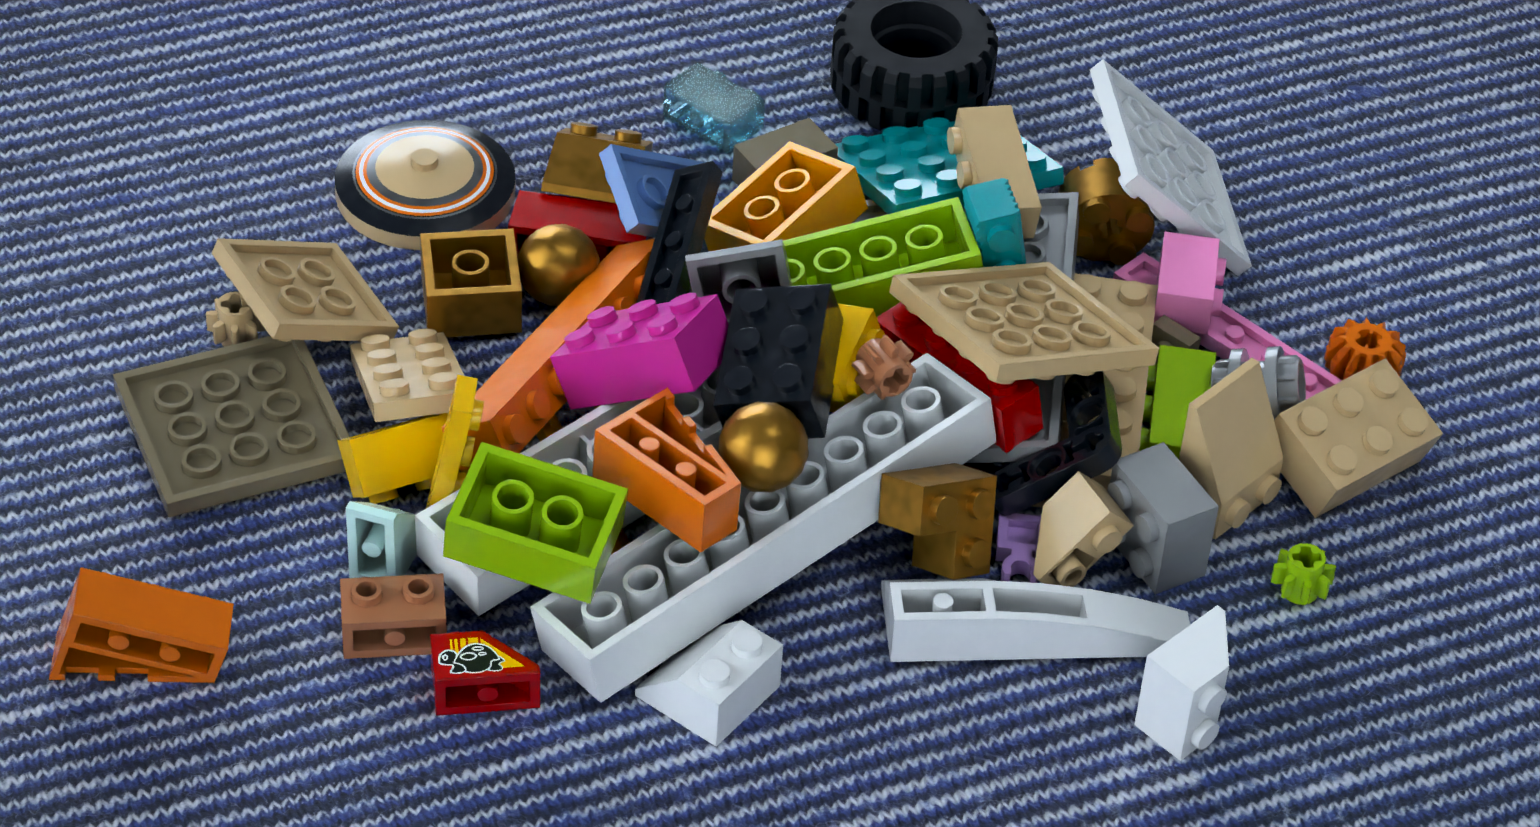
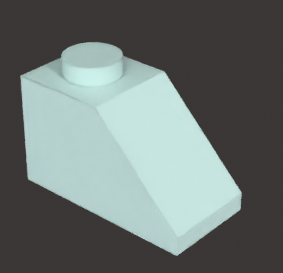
M349 501L346 506L349 578L405 575L417 554L416 514L371 502Z

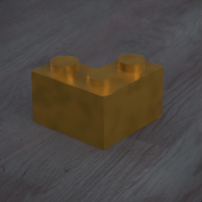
M957 463L882 473L878 523L914 535L912 566L952 580L989 574L997 476Z

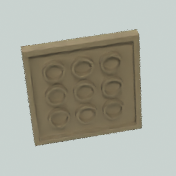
M267 336L113 374L114 389L168 518L346 472L337 440L348 438L350 435L304 340L284 342Z

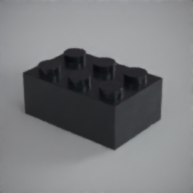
M831 284L735 290L713 403L722 427L725 421L739 408L754 402H771L791 410L803 424L808 439L825 438L843 325V316Z

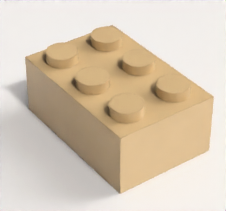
M1386 358L1279 413L1274 420L1283 454L1281 473L1314 518L1420 462L1443 435V432Z

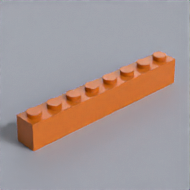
M655 239L616 245L599 263L598 267L566 297L476 391L475 399L484 401L479 430H469L467 435L475 437L471 463L481 442L520 453L565 404L567 399L550 356L565 343L564 338L569 333L580 329L588 321L587 316L591 312L606 306H613L616 311L629 309L632 305L636 304ZM446 423L441 427L443 433H444V429H445ZM460 466L459 469L460 471L469 470L470 466Z

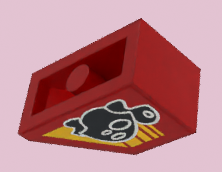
M483 630L430 634L431 671L436 716L540 708V667L538 664Z

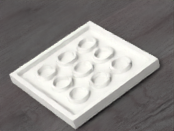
M1104 59L1090 69L1095 87L1092 90V94L1103 113L1101 124L1109 134L1112 143L1109 151L1119 166L1121 175L1118 177V181L1121 187L1131 198H1141L1148 204V207L1157 219L1162 222L1168 220L1177 228L1179 233L1220 239L1218 258L1227 259L1226 267L1235 275H1241L1252 265L1214 151Z

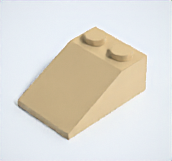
M1250 358L1189 403L1179 460L1219 506L1213 539L1215 540L1231 527L1238 528L1242 525L1249 513L1259 505L1270 503L1277 496L1282 485L1279 477L1283 463V454L1260 362L1254 358Z

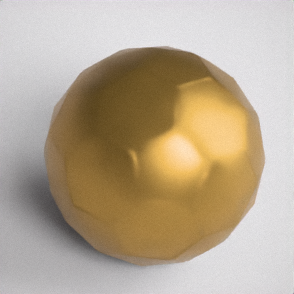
M567 224L547 225L536 230L524 241L518 253L520 281L523 288L536 301L549 306H559L600 263V257L593 241L582 230Z
M754 402L739 408L725 421L719 437V455L739 479L741 487L752 492L770 493L787 487L802 473L809 455L808 436L803 424L791 410L777 403Z

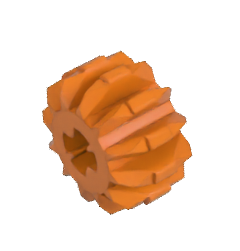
M1367 317L1362 323L1347 319L1343 327H1335L1330 335L1324 355V360H1326L1325 367L1329 369L1331 374L1340 380H1344L1386 358L1397 374L1401 376L1406 358V345L1400 341V332L1386 330L1385 322L1375 325L1371 324Z

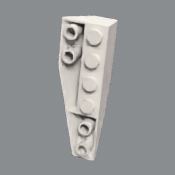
M983 578L881 580L890 662L1147 657L1148 654L1190 625L1188 611L1139 598L1093 589L1045 583L996 581Z

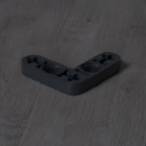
M1097 371L1090 376L1073 374L1067 380L1064 387L1069 438L1010 464L993 474L997 476L995 510L1001 515L1017 513L1052 497L1078 471L1090 478H1094L1111 469L1119 461L1122 455V444L1115 390L1103 371ZM1096 416H1098L1095 420H1093L1092 422L1088 423L1091 419H1093V418H1095ZM1059 466L1055 471H1053V472H1051L1050 474L1046 475L1049 471H1051V470L1054 469L1055 467Z

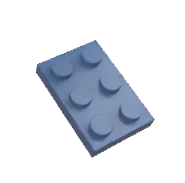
M610 144L599 153L605 170L606 180L611 187L619 210V217L626 233L656 237L675 169L706 163ZM716 195L713 208L720 203L718 195Z

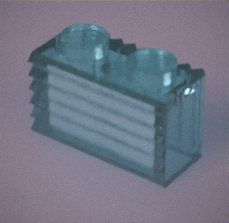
M695 62L694 66L690 65L688 70L684 69L682 74L678 73L676 79L673 77L664 86L663 115L665 118H670L672 123L677 122L679 127L683 126L686 131L690 130L692 135L696 133L699 138L703 137L705 142L710 141L712 146L716 145L719 150L723 149L725 154L734 150L735 144L748 140L764 128L765 100L761 99L754 90H745L731 82L718 70L712 71L704 65Z

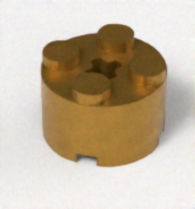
M1113 158L1093 160L1094 166L1081 171L1078 166L1071 170L1064 177V184L1060 185L1058 193L1079 192V228L1076 256L1092 261H1111L1116 265H1125L1136 258V253L1146 246L1151 239L1155 228L1154 215L1146 202L1139 197L1136 199L1131 198L1123 190L1118 181V177L1121 175L1119 166Z

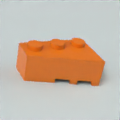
M80 567L56 634L49 680H65L67 672L98 673V681H115L116 673L148 674V682L215 683L228 651L234 604Z

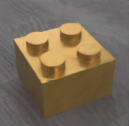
M514 228L420 234L421 277L427 329H434L437 333L444 332L446 337L522 333V288Z

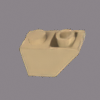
M1078 471L1043 505L1033 572L1034 576L1041 583L1070 587L1077 585L1084 579L1087 570L1104 554L1114 550L1121 543L1123 536L1134 526L1103 485Z

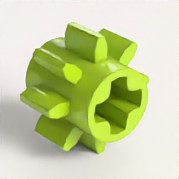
M1308 543L1294 545L1289 551L1285 549L1279 551L1277 563L1273 566L1271 583L1282 584L1281 597L1283 599L1286 598L1294 604L1307 605L1314 602L1317 597L1324 600L1327 598L1329 587L1333 584L1336 565L1325 564L1326 551Z

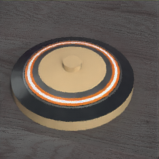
M440 120L404 121L381 127L364 135L344 152L337 164L334 177L337 206L344 219L355 230L376 242L409 250H421L420 234L495 229L509 214L515 200L516 191L515 169L512 160L500 144L474 128Z

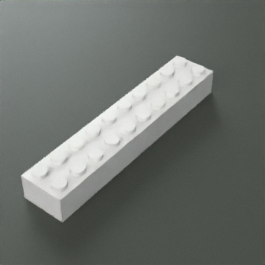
M930 354L922 355L911 363L915 367L916 373H913L910 385L901 394L893 397L886 396L884 400H881L874 391L868 395L863 393L830 414L825 438L808 439L809 455L802 473L790 485L770 493L752 492L741 487L738 523L735 532L703 552H699L661 524H658L610 555L591 604L552 592L530 606L541 650L602 703L878 521L882 473L951 463L963 465L996 443L991 398Z

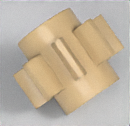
M229 292L222 295L219 299L216 298L215 311L206 312L207 331L213 332L215 344L221 343L224 347L258 339L257 332L266 331L239 292Z

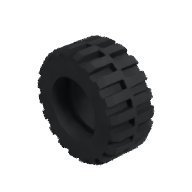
M852 0L840 12L836 19V25L833 28L830 69L831 87L836 93V98L845 109L849 108L848 111L859 121L867 120L870 127L880 131L882 128L893 126L906 128L923 127L925 120L935 117L946 118L949 122L955 121L958 108L987 106L988 100L992 96L998 52L996 28L983 9L975 2L970 4L969 0Z

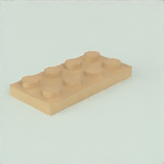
M427 328L417 329L409 332L408 337L390 339L387 335L376 334L363 337L361 343L350 344L351 362L375 422L449 412L457 375H465L444 332L437 333L436 330Z

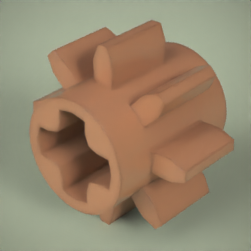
M883 335L882 339H871L860 347L856 355V361L852 362V366L859 373L854 381L867 395L874 391L881 400H884L886 396H897L908 388L912 381L913 373H916L915 367L909 362L914 354L902 340L894 343L887 335Z

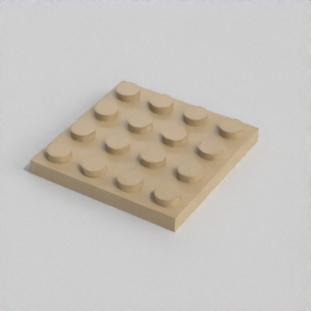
M1050 262L899 274L892 277L889 293L904 304L907 311L917 315L932 328L933 333L943 337L959 351L962 357L974 363L986 374L989 380L995 383L1012 384L1015 380L1032 378L1052 380L1055 376L1069 374L1090 376L1097 371L1106 370L1128 372L1133 370L1134 367L1153 366L1156 363L1159 351L1158 346Z

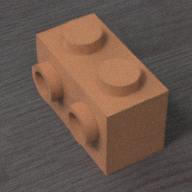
M443 573L340 579L344 659L431 654L430 634L447 633Z

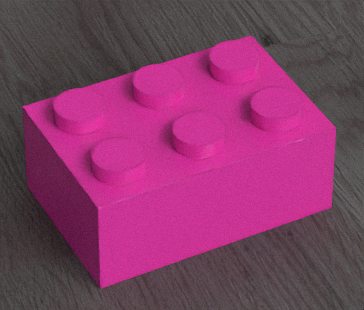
M686 293L672 299L670 302L656 304L655 300L649 299L638 302L629 309L617 311L613 306H606L591 312L587 316L588 321L580 329L569 333L564 338L565 343L550 356L570 410L647 399L667 387L673 395L695 392L721 365L729 324L718 294L697 297L696 293Z

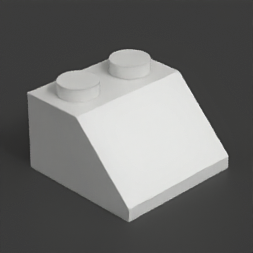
M1215 606L1148 654L1146 658L1134 725L1179 761L1197 748L1199 750L1207 748L1219 732L1220 727L1217 723L1221 705L1227 695L1225 685L1229 670L1225 611L1221 607Z
M743 620L718 625L668 658L635 689V696L717 747L780 687L783 644Z

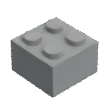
M1164 442L1121 457L1112 467L1107 492L1134 525L1123 536L1121 543L1117 546V549L1129 562L1133 573L1138 578H1142L1155 595L1205 576L1219 508L1217 503Z

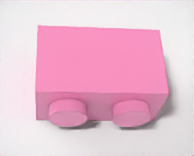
M1164 231L1157 277L1158 289L1154 322L1165 315L1193 333L1208 335L1211 316L1220 317L1224 289L1215 288V285L1223 286L1227 260L1225 258H1218L1220 239Z

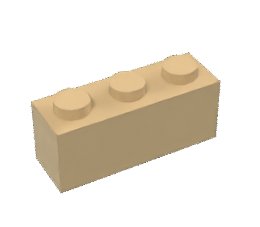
M998 105L958 108L954 127H949L947 131V146L951 155L956 154L958 161L956 173L959 188L964 189L967 186L1000 178L1008 179L1013 196L1016 199V203H1018V209H1020L1023 238H1034L1042 206L1012 106Z

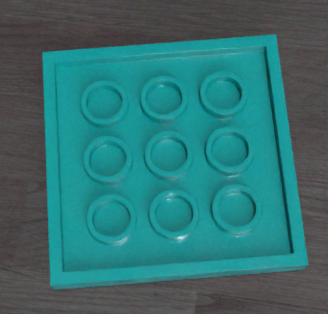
M935 117L925 120L923 127L906 128L893 126L884 129L882 134L869 137L862 135L847 136L842 139L841 143L835 144L838 147L837 160L856 167L863 193L887 214L959 197L962 207L965 205L963 189L959 188L956 170L958 161L956 154L951 155L947 146V131L949 127H954L955 121L949 122L946 118ZM1021 136L1036 190L1064 184L1063 167Z

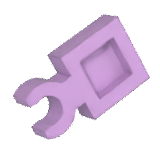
M999 513L995 561L1003 562L1000 581H1010L1012 575L1022 574L1029 579L1030 583H1038L1033 572L1041 521L1040 515L1019 513L1001 515Z

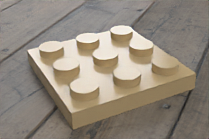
M217 239L212 255L272 339L284 342L291 340L361 342L363 337L382 334L389 336L390 339L395 337L399 325L337 243Z

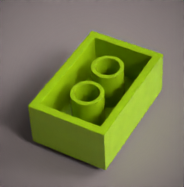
M481 442L446 519L443 556L591 604L623 526L628 488Z

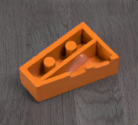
M667 387L595 429L592 477L628 488L627 501L699 552H703L737 530L741 482L712 444L705 445L696 434L695 422L690 416L683 417L674 405L675 396Z

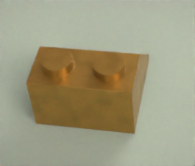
M571 122V128H564L556 134L543 177L541 191L616 203L611 187L606 180L605 170L599 153L610 144L652 152L653 142L641 140L642 133L637 131L616 129L615 135L597 133L598 126Z

